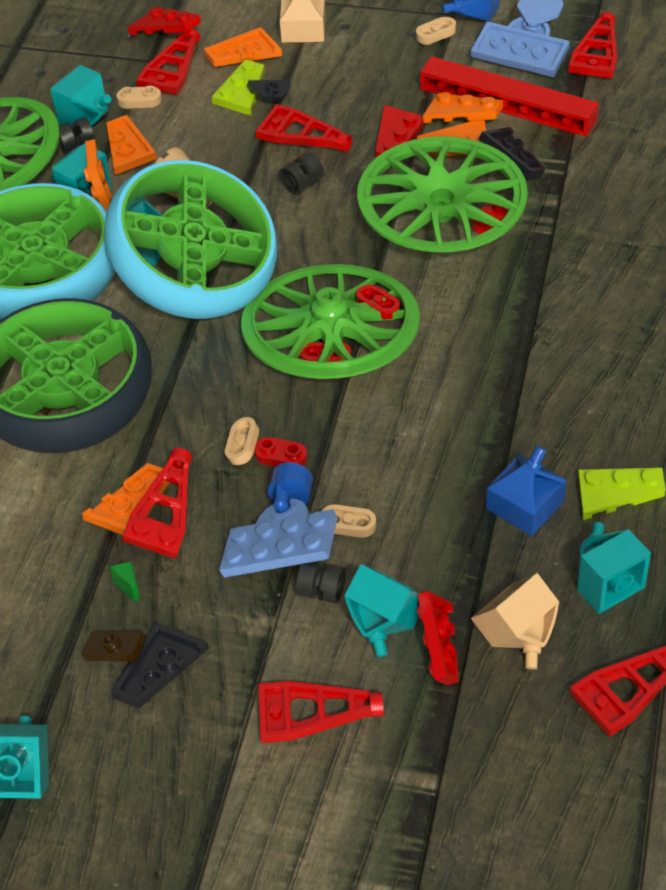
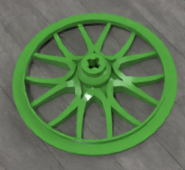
M21 97L0 98V107L12 106L8 117L0 124V191L27 184L47 165L55 153L60 138V127L55 114L43 103ZM19 107L26 108L34 112L31 115L19 121H16ZM40 117L43 119L44 126L22 136H16ZM44 135L41 145H32V143ZM13 154H35L26 164H18L4 158ZM4 171L14 172V174L6 178Z
M448 136L415 139L390 148L368 165L359 180L357 188V200L361 214L377 233L401 246L427 252L469 250L496 240L518 222L526 207L528 195L525 177L515 162L507 155L479 141ZM440 152L436 161L427 153ZM448 152L467 154L468 157L459 169L450 174L446 171L444 163ZM416 155L426 166L429 175L417 174L399 161ZM476 157L488 162L472 166ZM391 166L399 173L382 175ZM496 170L501 171L508 179L469 184L477 177ZM375 184H391L411 190V192L371 196ZM512 188L513 203L493 192ZM474 202L496 204L509 209V212L502 221H499L470 204ZM372 204L395 205L380 219ZM414 209L423 211L402 233L395 231L387 225L391 219L405 211ZM456 217L463 227L466 239L442 242L439 222H447ZM468 218L493 226V228L485 233L471 237ZM428 222H432L436 242L409 237Z
M326 264L297 269L268 282L262 292L245 306L242 313L241 329L244 341L251 352L272 368L300 377L338 379L365 374L398 358L412 344L417 335L420 325V312L414 296L396 279L382 272L362 266ZM337 274L338 289L327 287L316 292L313 284V275ZM342 274L368 278L358 286L344 292ZM308 277L309 295L294 291L284 285ZM378 282L391 290L388 292L389 294L400 299L405 310L394 312L393 319H381L380 312L367 303L355 302L357 300L356 291L358 288L364 285H374ZM274 291H277L302 307L286 309L266 303L264 300ZM259 308L276 317L272 320L255 323ZM405 318L401 329H384L364 323L367 321ZM298 327L291 334L265 341L258 332ZM343 337L355 339L371 350L372 353L353 358L342 343ZM322 339L325 343L318 362L297 358L309 343ZM374 339L392 340L381 347ZM293 346L288 355L276 350ZM333 352L343 360L328 362Z

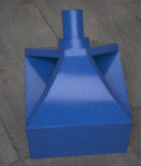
M450 0V3L442 5L443 13L453 12L490 22L499 9L500 0Z
M536 445L531 457L519 454L487 487L486 498L487 510L531 536L565 501L566 479L542 466L541 461L547 450L539 445Z

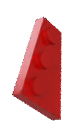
M157 6L151 8L148 14L128 26L127 29L130 35H136L139 31L144 30L146 34H153L159 30H164V33H185L201 23L199 14Z
M384 105L375 158L394 146L414 140L426 124L423 123V116Z
M430 591L417 594L419 600L417 611L425 629L423 640L431 657V662H429L431 675L435 681L445 685L458 683L457 651L450 642V636L455 635V625L450 623L448 613L454 612L453 603Z

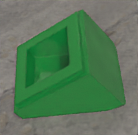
M126 562L111 566L110 571L113 583L134 602H138L140 596L132 563Z

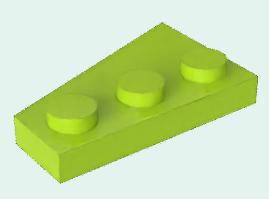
M245 59L214 93L212 104L251 116L252 106L257 96L249 91L247 83L248 80H263L265 73L264 65Z
M662 468L578 470L583 520L592 518V514L605 511L606 514L616 511V507L631 504L634 506L665 496L666 488Z

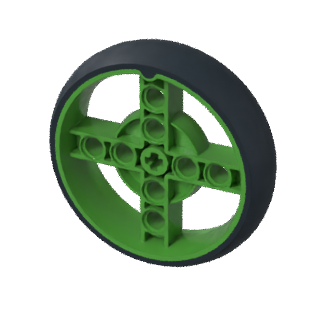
M61 298L25 306L0 320V369L11 357L22 364L21 380L0 394V439L24 450L40 453L77 451L96 445L118 433L134 418L142 407L151 384V355L140 331L120 312L91 300ZM59 336H83L77 341L57 340L48 343L44 341ZM125 352L131 359L129 371L118 387L110 392L98 383L99 368L119 353ZM75 406L79 409V411L62 415H34L43 407L61 409Z

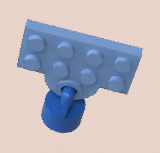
M287 462L274 468L268 488V495L274 504L265 509L259 516L256 524L230 529L219 569L224 578L329 559L338 517L333 509L314 513L309 512L306 504L310 498L313 476L306 467L297 463Z

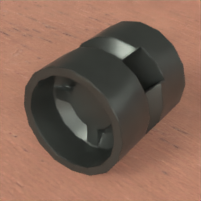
M87 117L74 120L72 125L68 122L59 124L60 138L58 143L64 155L84 144L85 141L95 139Z
M305 152L296 158L294 162H290L279 171V177L283 186L294 195L301 193L309 185L323 178L324 175L321 162L311 152Z
M320 561L301 564L297 576L296 594L312 599L319 595L321 601L337 604L343 593L346 568L334 564H328L326 567H323Z

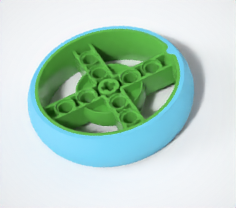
M189 160L157 163L138 171L127 179L115 193L108 206L104 235L110 261L125 285L136 296L154 308L184 318L209 319L221 317L238 311L252 302L271 279L277 259V237L271 216L256 193L243 181L225 170L206 163ZM160 193H178V205L167 210L162 217L128 211L131 206L146 197ZM206 199L229 212L241 224L244 230L226 228L223 221L214 212L206 208ZM134 246L157 250L167 264L177 269V281L153 268ZM221 261L255 266L253 272L242 281L223 287L206 288V272L214 269Z
M49 183L27 184L0 191V320L20 308L37 302L61 298L93 301L104 291L113 278L115 269L110 261L105 243L104 228L107 211L97 200L78 189ZM82 229L90 230L100 239L96 250L90 258L71 251L69 241ZM52 278L56 279L43 284L23 286L25 283H39Z

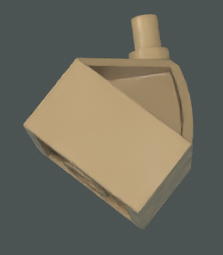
M325 0L281 1L280 30L282 43L325 41Z
M535 573L510 584L471 619L492 647L523 648V653L526 654L525 669L536 670L538 654H541V648L547 644L554 627L559 601L539 574Z

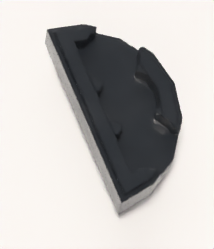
M248 80L247 87L252 94L255 93L257 96L262 97V100L265 102H278L288 94L291 82L290 80Z

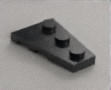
M511 127L482 131L479 140L507 155L519 167L525 179L542 176L545 168L533 153L522 148L524 143L521 139H515L512 136L514 131Z
M155 623L146 636L137 660L130 661L112 689V698L135 708H141L209 649L208 642Z

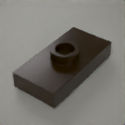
M92 631L81 655L85 661H136L146 636L142 631Z

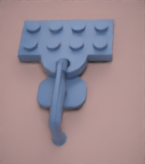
M520 0L517 4V9L522 17L513 20L508 26L487 21L471 49V57L554 77L570 48V41L551 37L547 21L558 18L563 9V1Z

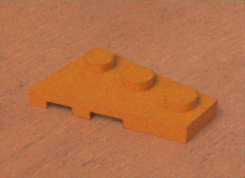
M259 27L204 48V56L214 67L242 63L245 59L255 61L282 56V49Z
M448 92L438 93L423 114V123H432V119L444 118V122H453V119L458 117H465L468 121L496 119L503 109V100L494 99L493 97L480 98L473 97L472 95H451Z
M127 115L106 122L115 175L157 159L155 150Z
M474 120L417 136V139L448 136L481 142L479 137L482 131H486L485 120ZM429 152L427 154L430 157H438L440 152ZM448 152L446 157L468 155L463 153Z
M95 139L85 141L87 167L84 168L87 182H92L91 192L95 200L98 199L99 203L107 211L113 197L108 182H105L101 159L97 160V145Z
M147 463L123 482V486L112 495L108 493L101 498L102 502L98 506L82 513L83 520L124 535L131 512L163 468ZM165 481L159 493L163 494L170 482Z

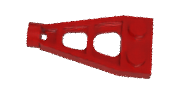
M603 12L599 15L596 22L573 51L568 72L613 79L617 65V50L614 30L616 18L612 13ZM603 21H608L609 24H604V23H602V22H603ZM595 35L608 36V40L594 39ZM589 48L606 50V56L586 52Z
M191 29L175 39L144 67L136 79L137 87L154 86L160 89L161 92L178 95L187 81L195 47L201 39L200 34L196 30ZM177 50L186 52L184 57L172 54ZM165 63L179 66L177 72L159 68Z
M278 104L274 106L255 131L257 139L277 144L328 147L345 153L350 150L352 144L351 134L343 133V131L297 109ZM292 122H298L305 126L299 134L286 133ZM314 129L324 133L322 137L309 135Z
M183 448L172 449L167 464L131 512L122 538L123 542L176 559L186 528L188 468L192 460V454ZM165 481L179 486L177 498L159 493ZM158 503L172 509L173 517L170 525L147 517V513L154 504Z
M666 646L594 671L570 687V694L609 737L633 722L666 685ZM653 663L662 673L651 683H647L636 670ZM621 678H629L639 690L629 702H622L608 685Z
M293 681L258 684L260 737L262 743L293 741L362 718L384 716L382 691L369 692L368 690ZM297 698L313 700L318 705V712L312 718L295 721L291 717V702ZM327 699H345L349 703V708L343 713L327 715L324 702Z

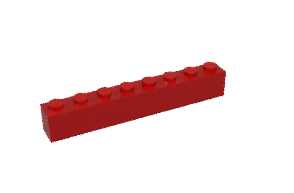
M433 56L420 71V90L434 94L448 92L451 95H472L473 97L480 98L493 97L494 99L503 100L501 113L586 137L597 122L599 102Z

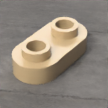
M440 17L422 24L416 29V40L423 45H431L434 42L448 38L456 32V21L450 17Z
M154 86L124 87L116 95L118 105L125 109L151 108L158 106L162 101L160 89Z
M241 418L231 427L225 447V455L233 465L245 464L253 456L259 435V427L253 418Z
M336 504L329 505L322 510L333 509L335 511L338 523H336L334 534L365 538L372 535L376 530V516L371 510Z

